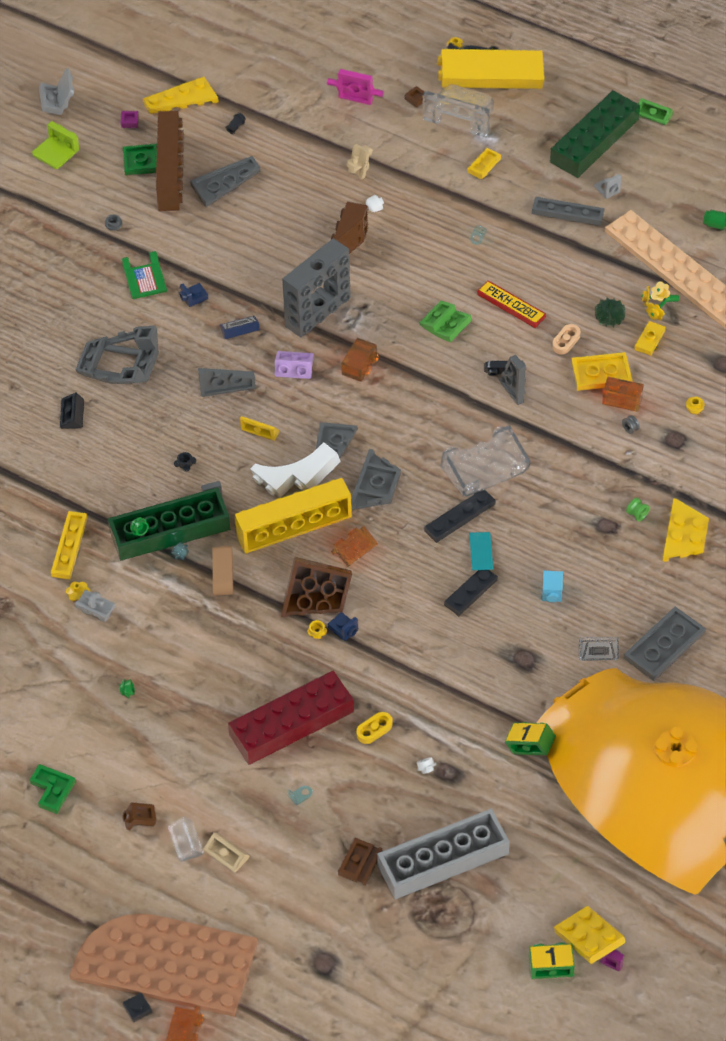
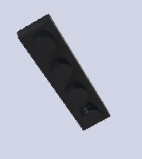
M483 488L424 526V531L437 543L496 504V500Z

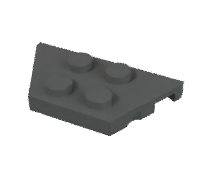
M369 449L351 499V510L390 504L392 502L401 476V469L390 464L384 457H378L373 449Z

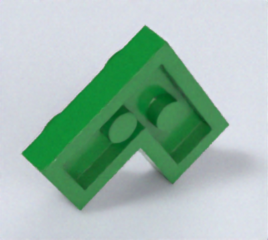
M41 764L37 766L30 778L31 785L45 790L38 802L39 808L58 814L76 783L75 777Z

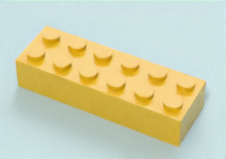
M339 478L301 492H295L283 498H278L266 504H260L248 510H242L235 514L237 539L246 554L351 518V494L343 478Z

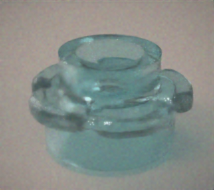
M180 542L171 554L175 556V559L178 560L180 558L183 560L189 553V550H187L188 545Z

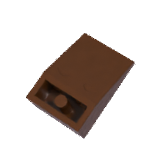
M347 201L345 208L341 209V219L337 221L336 233L332 234L331 239L334 238L346 246L350 254L364 242L368 232V205Z

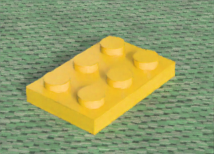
M626 352L571 358L577 391L632 385V376Z
M589 906L584 907L553 927L555 934L567 944H572L573 949L590 964L626 943L624 936Z

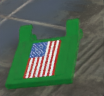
M156 251L149 252L151 264L131 268L129 258H122V267L132 299L167 292Z

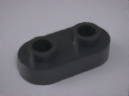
M487 361L484 363V372L488 373L489 376L502 374L506 370L505 366L508 361Z

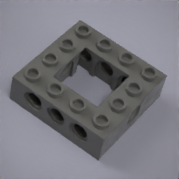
M334 238L282 278L285 327L300 338L309 333L318 323H322L328 315L334 313L339 306L351 298L349 249Z

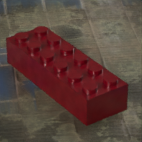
M333 670L228 722L229 736L248 765H251L354 713V699Z

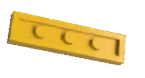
M68 511L52 566L51 577L71 579L88 519L87 513Z

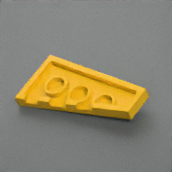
M204 76L142 98L149 114L158 113V111H171L174 107L183 109L187 108V105L192 104L200 106L204 105V102H219L218 96Z

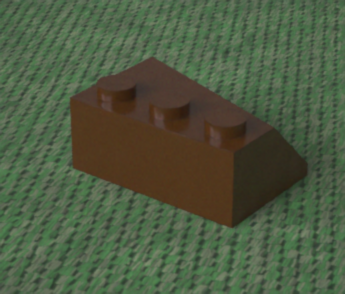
M294 557L281 617L343 612L352 578V571Z

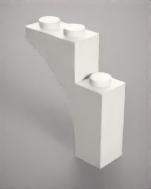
M323 442L309 456L293 464L268 467L255 463L250 469L254 475L252 478L257 484L265 485V489L271 495L276 494L281 498L294 484L300 490H307L317 486L341 461L337 452Z

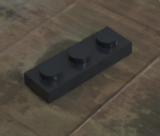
M478 570L444 601V606L460 616L497 582L498 576L490 570Z

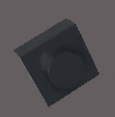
M142 992L122 1002L133 1023L152 1013V1009Z

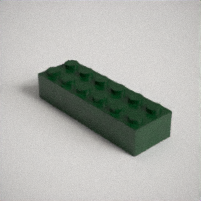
M612 90L551 147L550 163L579 178L639 120L640 105Z
M218 487L108 518L109 531L120 561L231 530L230 517ZM139 517L144 518L149 525L148 531L142 536L134 535L130 530L132 521Z

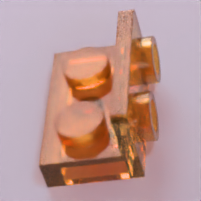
M365 526L359 530L357 527L348 533L349 537L346 540L341 538L333 544L335 548L331 553L333 555L337 553L347 567L378 545Z
M195 1005L194 1010L175 1007L166 1041H198V1034L196 1032L197 1028L202 1026L204 1017L201 1014L200 1006Z

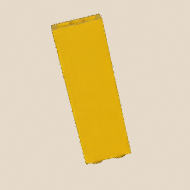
M441 49V55L437 56V66H440L438 81H441V87L542 89L543 51Z

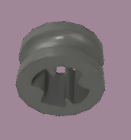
M629 415L622 420V425L629 434L640 428L638 420L633 415Z

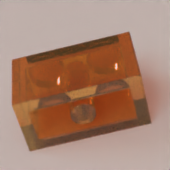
M357 338L341 363L342 375L362 382L364 377L369 375L372 364L378 360L377 344Z
M607 377L603 389L602 404L639 412L644 384Z

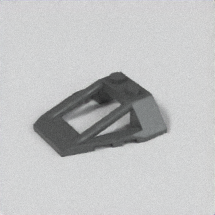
M156 325L135 327L132 332L125 333V331L118 333V336L109 339L106 336L87 342L75 369L76 372L85 377L110 384L147 382L159 354ZM134 339L139 349L112 344ZM103 351L137 356L134 366L124 367L121 373L96 369Z

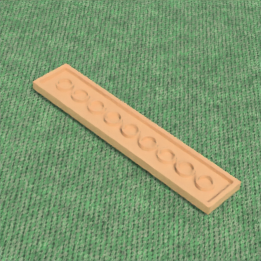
M632 210L605 227V232L726 329L725 284Z

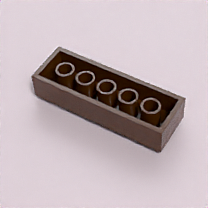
M158 111L156 192L159 211H180V203H183V193H180L183 190V180H180V178H183V167L180 166L184 165V157L181 155V153H184V143L181 142V140H184V130L180 129L183 128V118H179V111Z

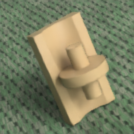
M355 144L351 159L347 161L348 172L356 174L360 179L365 178L366 171L369 170L370 164L368 160L369 156L372 155V148L366 145L360 146Z

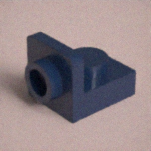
M184 283L180 284L181 292H179V296L189 307L208 299V293L200 283L189 288Z
M340 612L328 623V628L346 641L357 633L358 619L356 617L350 619L343 612Z

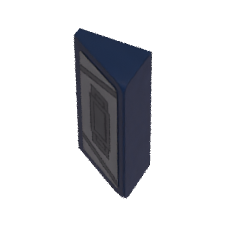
M250 316L220 324V329L224 338L228 339L259 331V322L255 316Z

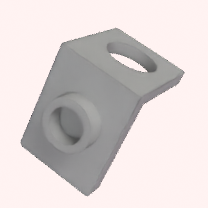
M618 174L610 179L606 178L594 184V187L605 199H608L620 192L622 176Z

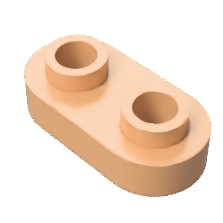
M574 324L564 326L553 340V351L557 354L568 353L580 339V328Z

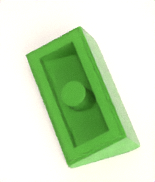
M640 98L638 103L640 105V117L663 125L668 123L673 115L672 109Z

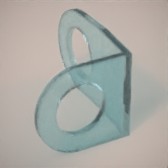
M476 225L470 237L471 242L475 245L480 244L487 229ZM475 235H478L480 237V241L475 242L473 240V237Z
M302 786L294 792L287 790L289 798L295 805L300 804L312 795V789L309 786ZM303 789H308L309 794L302 795L301 791Z

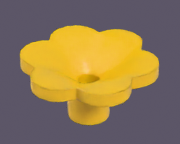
M74 581L66 589V594L69 596L70 601H76L81 598L84 590L90 591V589L87 587V583Z

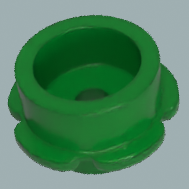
M139 517L132 521L130 530L132 534L142 536L148 531L149 525L144 518Z
M123 679L122 684H119L120 693L122 696L125 695L127 698H130V696L135 695L134 684L131 679Z

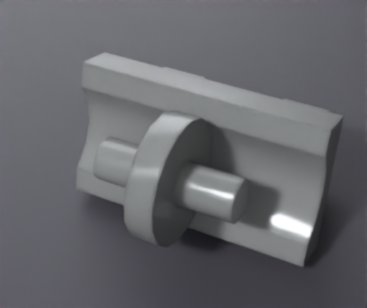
M84 590L81 598L75 603V607L81 609L83 613L94 615L103 622L108 620L111 612L116 607L115 603L100 597V593L96 591L92 593Z

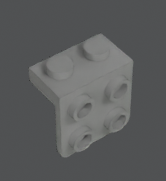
M65 69L57 86L45 83L40 84L39 93L42 111L62 115L64 109H67L68 101L74 95V87H72L73 77L70 69Z

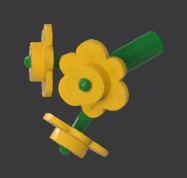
M661 281L652 287L651 291L653 293L649 295V286L646 287V291H643L641 295L644 305L647 306L646 312L652 320L657 319L659 321L662 320L665 314L661 309L666 302L679 301V295H670L669 285ZM649 299L658 300L661 303L659 305H654L653 303L648 302Z

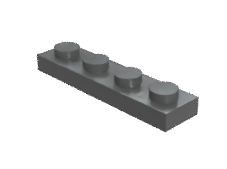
M535 197L532 214L601 226L605 208Z

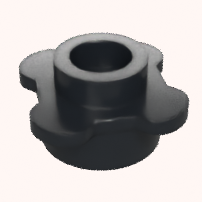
M182 452L177 456V460L174 461V466L182 468L183 471H189L190 467L196 463V458L192 457L188 452Z

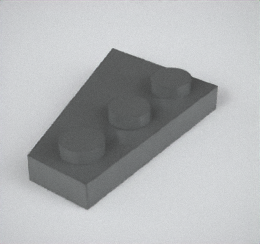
M517 355L509 357L505 366L506 370L502 372L503 377L499 379V382L515 403L520 405L524 403V394L526 393L525 371L527 368L524 361L520 360Z
M198 368L201 397L256 389L254 371Z
M320 422L316 449L324 442L337 452L340 459L356 434L358 426Z

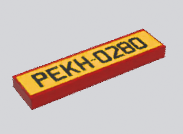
M489 280L477 291L478 296L533 328H536L546 318L545 312Z

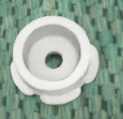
M432 757L417 762V770L422 771V774L429 773L434 770L433 766L436 765V762H433Z

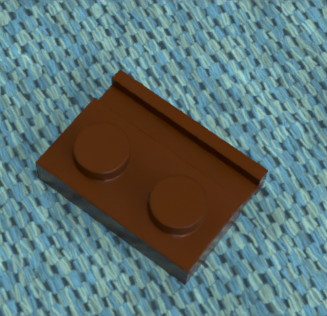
M355 838L338 870V875L354 882H361L366 886L378 863L377 853L383 852V848L374 847L371 843Z

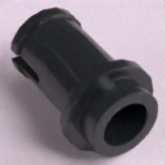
M242 113L234 114L232 121L225 127L228 133L235 134L237 129L245 124L246 118Z

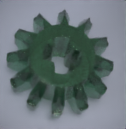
M608 297L605 300L600 299L599 304L595 307L596 320L599 321V324H605L606 327L611 325L614 328L615 324L620 325L625 318V305L621 303V300L616 301L615 297L613 299Z

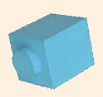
M544 571L542 601L562 602L563 571Z

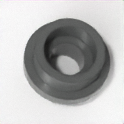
M116 214L109 215L105 220V227L111 231L120 229L123 224L122 219Z

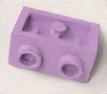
M277 351L275 376L310 379L312 376L314 353Z

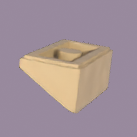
M213 832L203 848L205 852L235 873L250 857L244 850L216 832Z

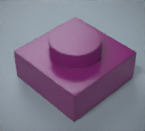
M121 111V128H138L139 112Z
M615 949L600 958L601 964L620 972L624 961V955L620 951Z

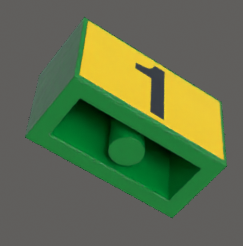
M513 723L505 743L513 754L548 755L556 735L547 723Z
M560 942L555 945L535 944L534 946H529L531 979L574 977L575 964L572 944Z

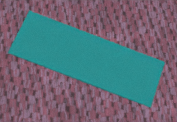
M490 532L469 533L472 570H494Z

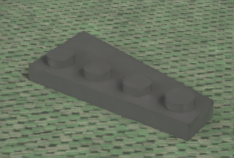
M250 156L192 179L190 183L205 207H208L259 173L260 166L254 157Z

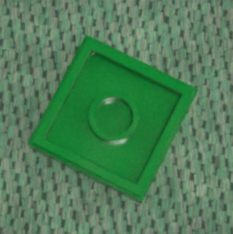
M157 144L123 146L125 176L156 173Z

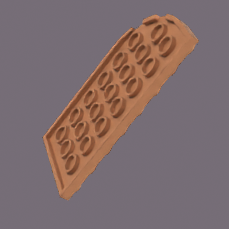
M125 915L106 922L88 936L78 951L70 973V980L136 995L142 992L144 997L235 1017L257 948L258 938L157 915Z

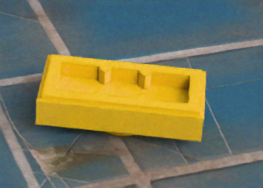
M486 148L467 168V173L482 180L501 160V154Z
M649 321L635 344L634 350L651 356L665 333L666 327Z

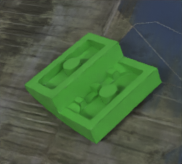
M440 301L419 323L420 326L433 335L452 342L472 321L470 314L457 311L454 304Z

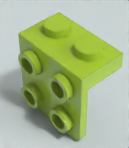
M51 121L47 124L49 137L32 151V155L52 168L59 169L80 150L78 135Z

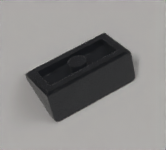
M75 392L61 398L60 428H82L84 399Z

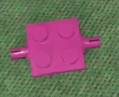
M340 69L338 80L331 78L327 80V85L337 87L339 98L371 105L373 95L383 97L384 90L374 88L373 76Z

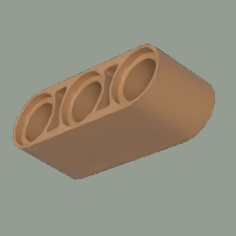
M232 546L213 547V595H233Z

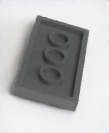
M675 606L624 654V659L655 681L705 633L706 628Z

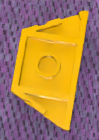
M673 498L663 562L669 561V558L679 556L684 558L704 552L709 518Z

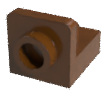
M131 802L123 812V822H125L126 830H131L134 825L154 826L157 822L154 804Z

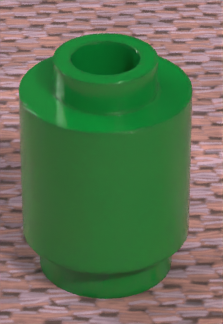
M712 209L710 211L706 210L703 224L707 225V227L724 230L726 227V212Z

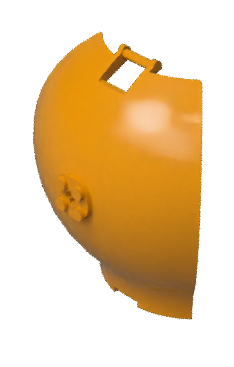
M610 668L595 673L586 679H580L577 685L562 696L553 699L554 704L536 722L547 723L556 735L546 756L564 793L584 818L602 836L652 874L692 894H698L723 866L726 870V845L723 840L726 838V699L707 689L689 684L639 681L627 676L618 668Z

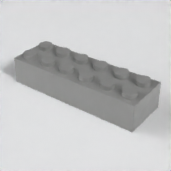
M491 808L377 853L378 868L396 900L508 855L510 841Z

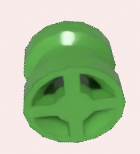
M637 497L629 503L626 513L635 516V519L640 522L648 515L650 506L643 504Z

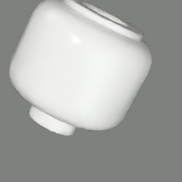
M373 195L366 200L369 211L376 212L383 209L382 204L384 202L381 197L378 198L377 195Z

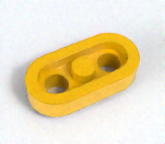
M378 712L360 724L356 730L358 741L363 744H370L389 732L393 726L391 715L387 712Z

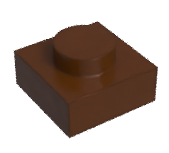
M417 86L405 94V100L416 108L429 99V94Z

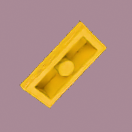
M240 417V426L243 431L275 441L280 432L276 427L246 417Z

